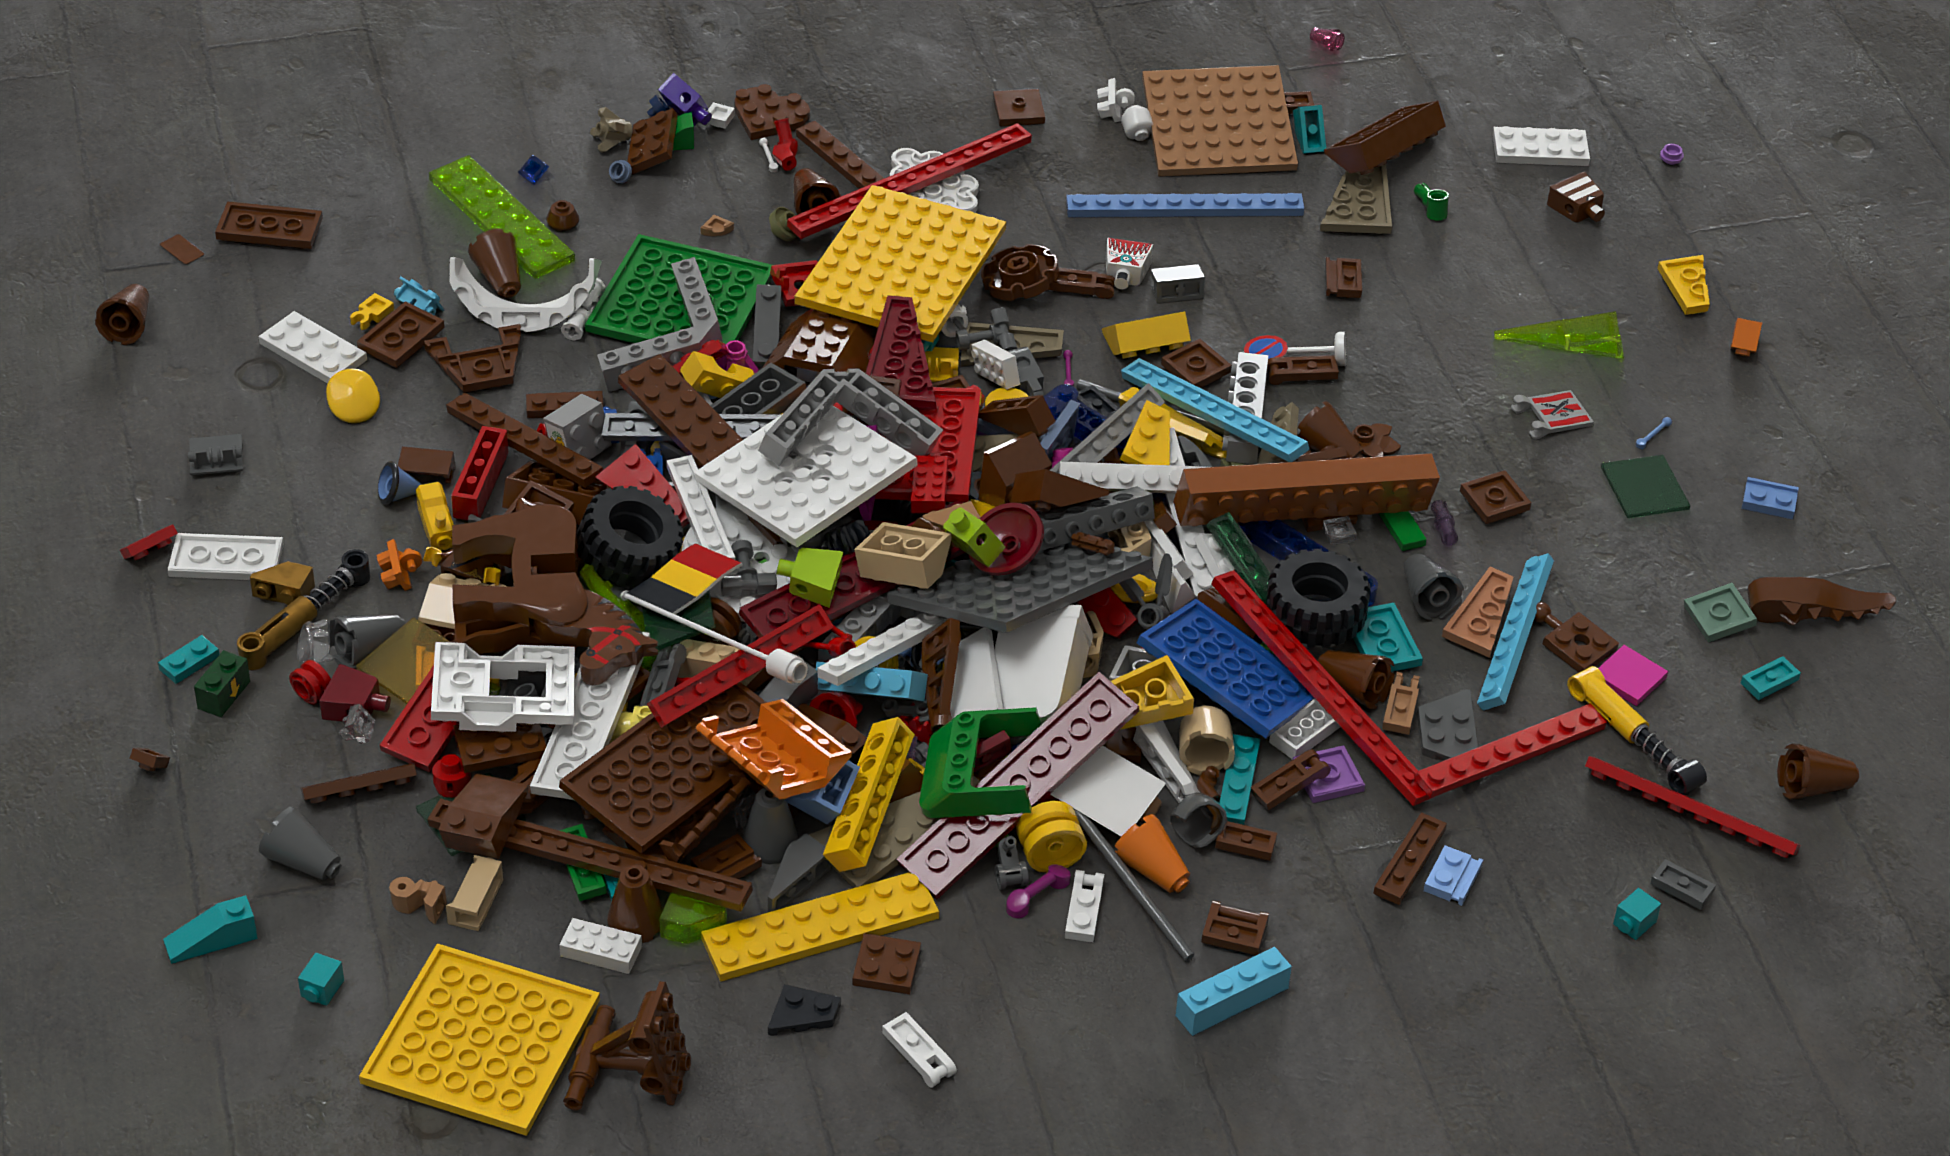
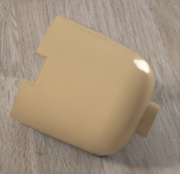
M1213 706L1195 707L1193 714L1186 715L1181 720L1179 732L1180 760L1187 766L1189 772L1197 775L1205 771L1208 766H1215L1218 770L1223 767L1225 770L1228 769L1234 761L1235 755L1232 726L1228 716L1222 710Z

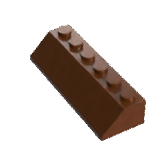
M1439 101L1401 107L1324 149V153L1349 173L1360 172V175L1371 173L1374 171L1373 167L1387 164L1386 160L1395 159L1400 156L1399 153L1412 150V146L1426 142L1425 138L1437 136L1438 131L1446 127Z

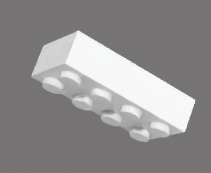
M987 340L971 344V354L975 362L974 370L977 374L1005 389L1020 385L1015 355Z
M1313 699L1292 720L1271 734L1269 743L1293 759V757L1312 749L1341 726L1316 699Z
M572 918L560 943V956L630 974L642 948L641 935Z

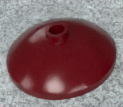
M1006 503L992 508L980 520L991 529L1006 548L989 567L969 555V557L980 571L989 575H1007L1020 570L1036 556L1041 548L1044 539V526L1041 518L1035 510L1021 503ZM982 538L980 540L976 539L977 545L984 543Z

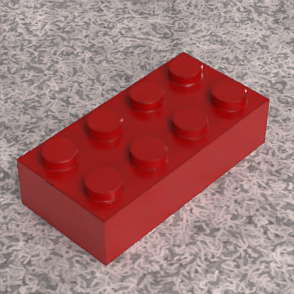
M915 455L918 465L914 468L911 512L929 513L945 509L948 456Z

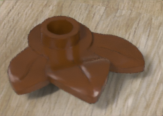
M1375 423L1371 426L1361 424L1352 431L1353 436L1364 450L1363 454L1368 457H1383V454H1393L1401 448L1399 443L1388 436L1392 430L1390 425Z

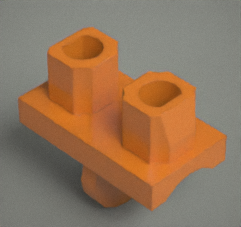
M392 539L387 542L388 550L377 555L378 563L382 570L385 571L380 573L381 579L387 589L401 585L404 591L412 588L409 572H414L420 567L422 557L418 551L410 548L405 549L404 552L398 551L396 541Z

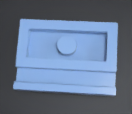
M1444 846L1425 882L1423 891L1448 901L1451 899L1456 900L1462 906L1482 868L1483 859L1479 858L1477 861L1472 859L1471 855Z

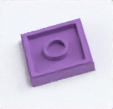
M1344 745L1317 751V754L1320 756L1319 760L1325 761L1331 767V771L1327 777L1317 779L1304 787L1312 803L1364 792L1365 784Z

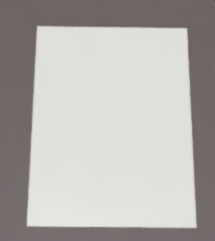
M1102 746L1050 795L1062 802H1066L1077 811L1122 836L1131 826L1138 822L1166 783Z

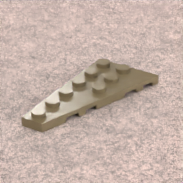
M973 775L971 786L975 787L980 780ZM921 791L889 803L866 866L839 872L831 864V867L853 888L876 882L898 865L897 858L940 819L929 818L923 815L919 804ZM834 825L811 833L809 836L826 847Z

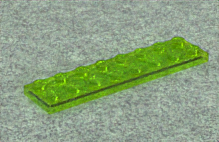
M470 155L429 172V180L484 232L492 229H503L505 233L512 232L516 239L518 264L534 279L575 261V253Z

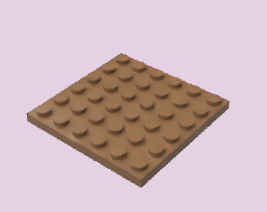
M1279 65L1143 71L1142 80L1146 105L1153 121L1151 135L1158 177L1297 170L1298 161Z

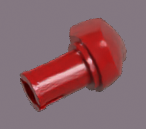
M789 118L774 121L779 142L773 148V156L776 162L784 170L788 171L796 166L795 156L798 152V141L792 137Z

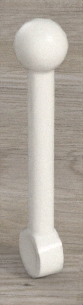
M761 138L759 144L764 148L770 163L769 171L777 172L778 164L773 161L767 146L768 140Z

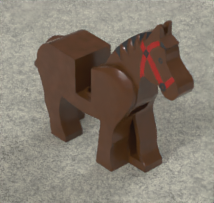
M519 498L516 502V512L494 515L473 523L452 525L454 564L464 563L472 558H485L511 568L513 576V587L452 584L455 643H465L477 654L500 652L514 648L517 645L589 647L580 656L581 680L592 686L604 683L614 672L622 667L637 666L643 657L658 655V650L654 648L658 646L657 640L643 635L637 624L614 603L583 588L578 579L579 553L576 519L566 508L552 504H535L525 498Z

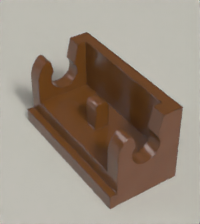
M402 446L398 467L406 473L443 476L446 478V483L451 484L456 463L453 451Z

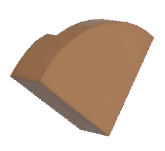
M713 215L701 227V234L706 236H722L734 230V223Z

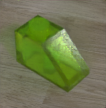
M674 893L670 894L659 918L660 937L686 944L701 939V931L727 924L725 907Z

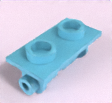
M400 276L403 285L394 291L396 300L402 303L406 301L410 304L415 302L414 306L432 315H435L436 308L444 311V308L439 303L440 297L431 290L426 292L415 280L411 279L408 281Z

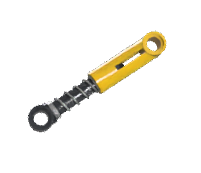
M1591 666L1568 679V689L1577 701L1585 700L1588 704L1591 703L1601 716L1627 741L1635 743L1637 746H1642L1644 753L1651 754L1653 761L1660 762L1661 769L1666 770L1668 774V783L1673 791L1685 795L1706 783L1707 774L1701 763L1694 759L1687 761L1681 758V756L1676 757L1672 753V748H1666L1663 745L1664 741H1659L1655 737L1656 733L1651 734L1648 731L1649 723L1606 684L1605 678L1598 668Z

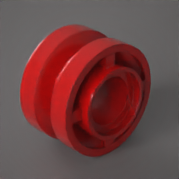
M307 660L300 668L295 669L289 675L290 684L296 694L309 704H315L320 700L331 680L326 670L313 660Z

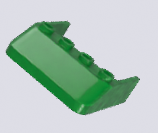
M1037 707L965 711L933 733L929 742L919 799L923 815L929 818L1031 813L1032 808L1025 785L975 788L971 784L979 739L990 738L1005 730L1009 737L1030 736L1041 726Z

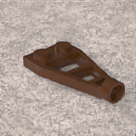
M949 618L922 639L923 673L928 674L926 699L929 721H931L930 730L933 733L953 719L950 714L959 644L961 642L960 620ZM945 656L944 669L936 674L935 663ZM941 686L940 697H938L937 688Z

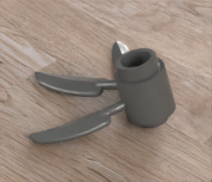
M1168 553L1164 554L1157 576L1155 593L1158 594L1156 604H1146L1141 598L1144 596V592L1132 577L1119 583L1133 602L1138 601L1142 606L1138 614L1134 615L1141 627L1146 630L1170 616L1168 609L1161 605L1163 595L1167 596L1169 594L1172 579V557Z

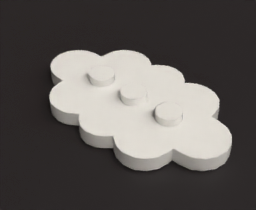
M911 148L898 149L891 156L893 169L890 172V176L940 156L943 153L928 151L921 154ZM962 171L908 195L976 213L978 202L975 196L978 194L979 184L974 177L966 175Z

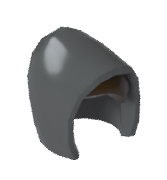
M1196 792L1188 795L1179 803L1170 815V822L1175 832L1186 844L1194 848H1201L1214 841L1223 831L1227 823L1226 811L1214 798L1207 794Z

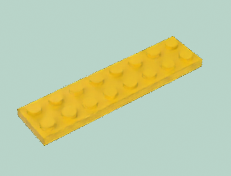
M908 872L701 931V939L721 982L860 942L863 939L864 933L880 936L939 919V910L929 890L919 882V878L915 874Z

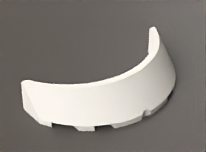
M450 257V284L468 310L485 323L496 328L520 324L521 330L533 332L562 322L584 303L596 282L602 261L590 258L589 275L582 283L574 285L570 293L541 304H519L495 296L476 281L463 259Z

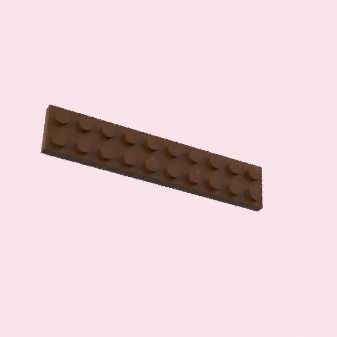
M661 354L618 376V383L688 456L692 455L695 464L699 468L743 440ZM747 515L750 522L773 546L784 544L779 535Z

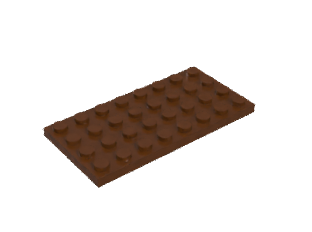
M740 682L662 728L651 713L563 777L559 782V788L637 851L643 853L733 784L728 774L731 770L746 774V772L714 748L697 731L696 726L702 722L703 718L715 715L719 717L717 734L757 724L760 705L767 702Z

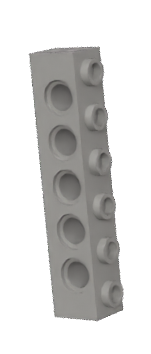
M1239 352L1238 361H1232L1228 402L1262 419L1268 355ZM1224 430L1222 451H1227L1226 461L1257 464L1259 447Z

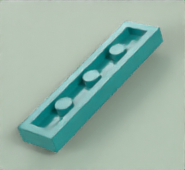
M1233 734L1234 761L1226 769L1219 804L1226 811L1227 821L1244 825L1260 739Z

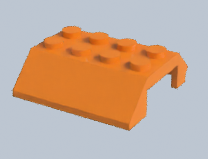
M784 699L761 704L758 723L717 734L719 717L715 715L703 718L702 722L696 726L697 731L714 748L779 800L824 788L852 755L848 748Z

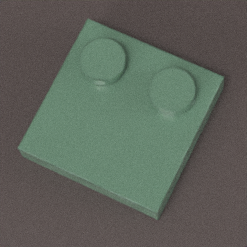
M1733 583L1684 599L1685 609L1708 643L1757 625V618Z

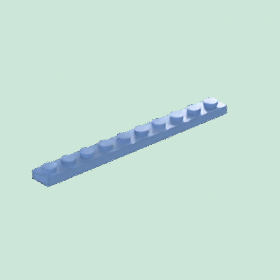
M1302 193L1067 195L1066 198L1068 217L1304 215Z

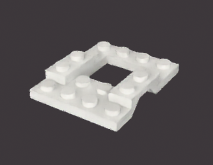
M435 642L431 720L459 721V730L516 732V723L573 725L575 647L517 645L503 656H480L465 643ZM518 671H546V697L489 696L490 678L502 680L518 679Z

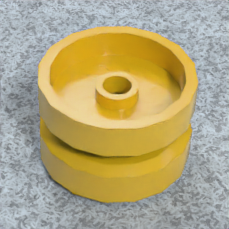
M1043 802L1031 807V813H1024L1016 826V833L1031 868L1039 872H1048V867L1052 864L1068 868L1080 860L1085 853L1087 840L1079 825L1080 823L1073 807L1066 802Z

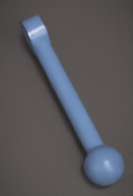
M1663 418L1662 423L1646 437L1637 439L1636 447L1644 449L1646 442L1665 426L1668 427L1672 424L1671 418Z

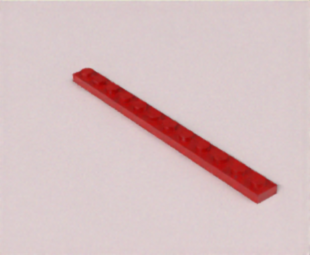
M1018 123L793 216L787 219V227L800 239H803L848 220L872 185L908 195L1031 143L1032 135Z
M1234 570L1215 576L1211 585L1413 806L1432 799L1414 779L1418 771L1414 765Z

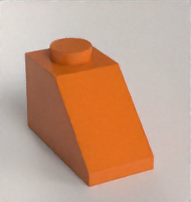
M1737 318L1730 349H1734L1735 354L1749 357L1750 353L1755 354L1762 322Z

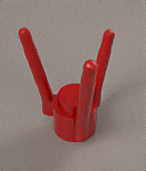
M835 626L831 631L839 637L833 638L828 644L810 641L803 645L805 647L828 650L833 658H837L850 649L856 648L852 635L844 633Z

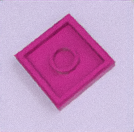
M1623 645L1598 668L1602 672L1606 684L1620 697L1635 706L1657 688L1668 675L1667 670L1626 645Z

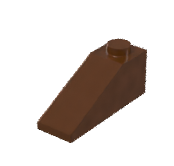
M1043 395L994 400L979 412L980 419L1018 435L1031 431L1037 437L1046 434L1048 427L1056 422Z

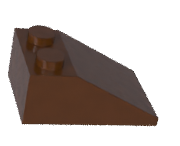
M1042 469L1015 474L1010 503H1021L1035 511L1049 512L1051 508L1108 496L1109 490Z
M476 773L448 806L438 830L446 848L499 859L528 793L529 785Z

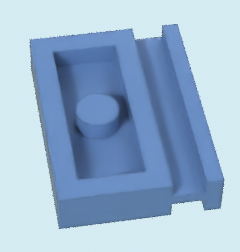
M1748 477L1741 509L1793 519L1799 487Z

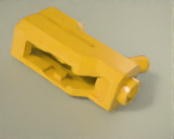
M439 482L419 485L416 489L417 506L430 546L439 550L453 548L452 525L454 524L442 485Z

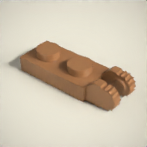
M1397 672L1395 682L1391 686L1382 729L1409 735L1419 692L1417 688L1420 676L1414 675L1411 679L1410 687L1402 686L1403 673Z

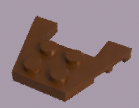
M516 324L498 328L502 345L452 353L447 337L425 340V350L463 392L513 384L521 339V325Z

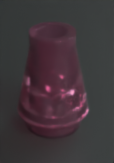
M1314 27L1310 32L1311 40L1316 41L1330 51L1340 50L1344 44L1345 36L1339 29Z

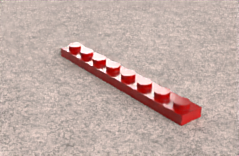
M819 604L747 646L766 655H769L775 649H782L791 653L828 632L834 626ZM740 649L647 703V706L662 728L766 668V660Z
M1590 703L1417 771L1414 779L1426 794L1433 798L1604 730L1607 722Z
M1589 756L1585 767L1592 769L1590 774L1603 780H1606L1607 776L1617 780L1616 785L1623 789L1631 791L1635 787L1643 791L1642 797L1657 802L1658 798L1669 802L1668 808L1683 813L1684 809L1695 813L1693 818L1703 823L1709 824L1710 820L1721 824L1720 830L1734 836L1738 831L1747 835L1746 841L1760 847L1762 843L1773 846L1771 852L1788 858L1789 854L1797 855L1801 846L1596 757Z

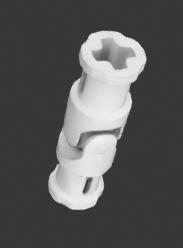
M596 278L595 287L584 303L562 325L561 332L565 338L572 341L581 339L585 323L597 305L599 296L603 295L606 290L605 284L599 278Z

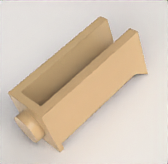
M474 855V863L471 864L454 901L446 905L448 924L479 931L503 882L502 861Z

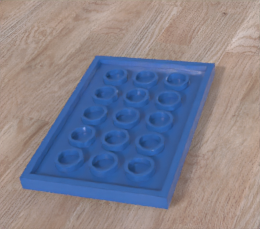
M1194 599L1142 633L1138 638L1137 644L1144 648L1148 654L1155 656L1157 659L1168 655L1179 675L1186 679L1190 685L1197 687L1209 696L1212 701L1220 704L1231 712L1235 718L1243 721L1254 732L1262 735L1264 738L1269 737L1292 720L1309 702L1315 699L1279 658L1198 599Z

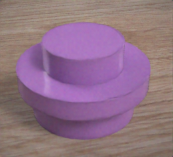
M1667 144L1660 152V158L1670 165L1680 163L1684 157L1682 148L1677 144Z

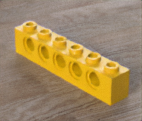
M899 717L873 723L857 763L860 767L842 811L836 818L823 852V856L839 872L864 867L869 859L915 735Z

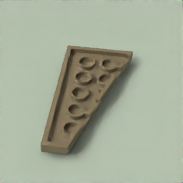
M1386 164L1380 167H1373V172L1360 175V172H1345L1334 193L1332 203L1327 209L1326 216L1321 222L1320 231L1391 234L1392 219Z

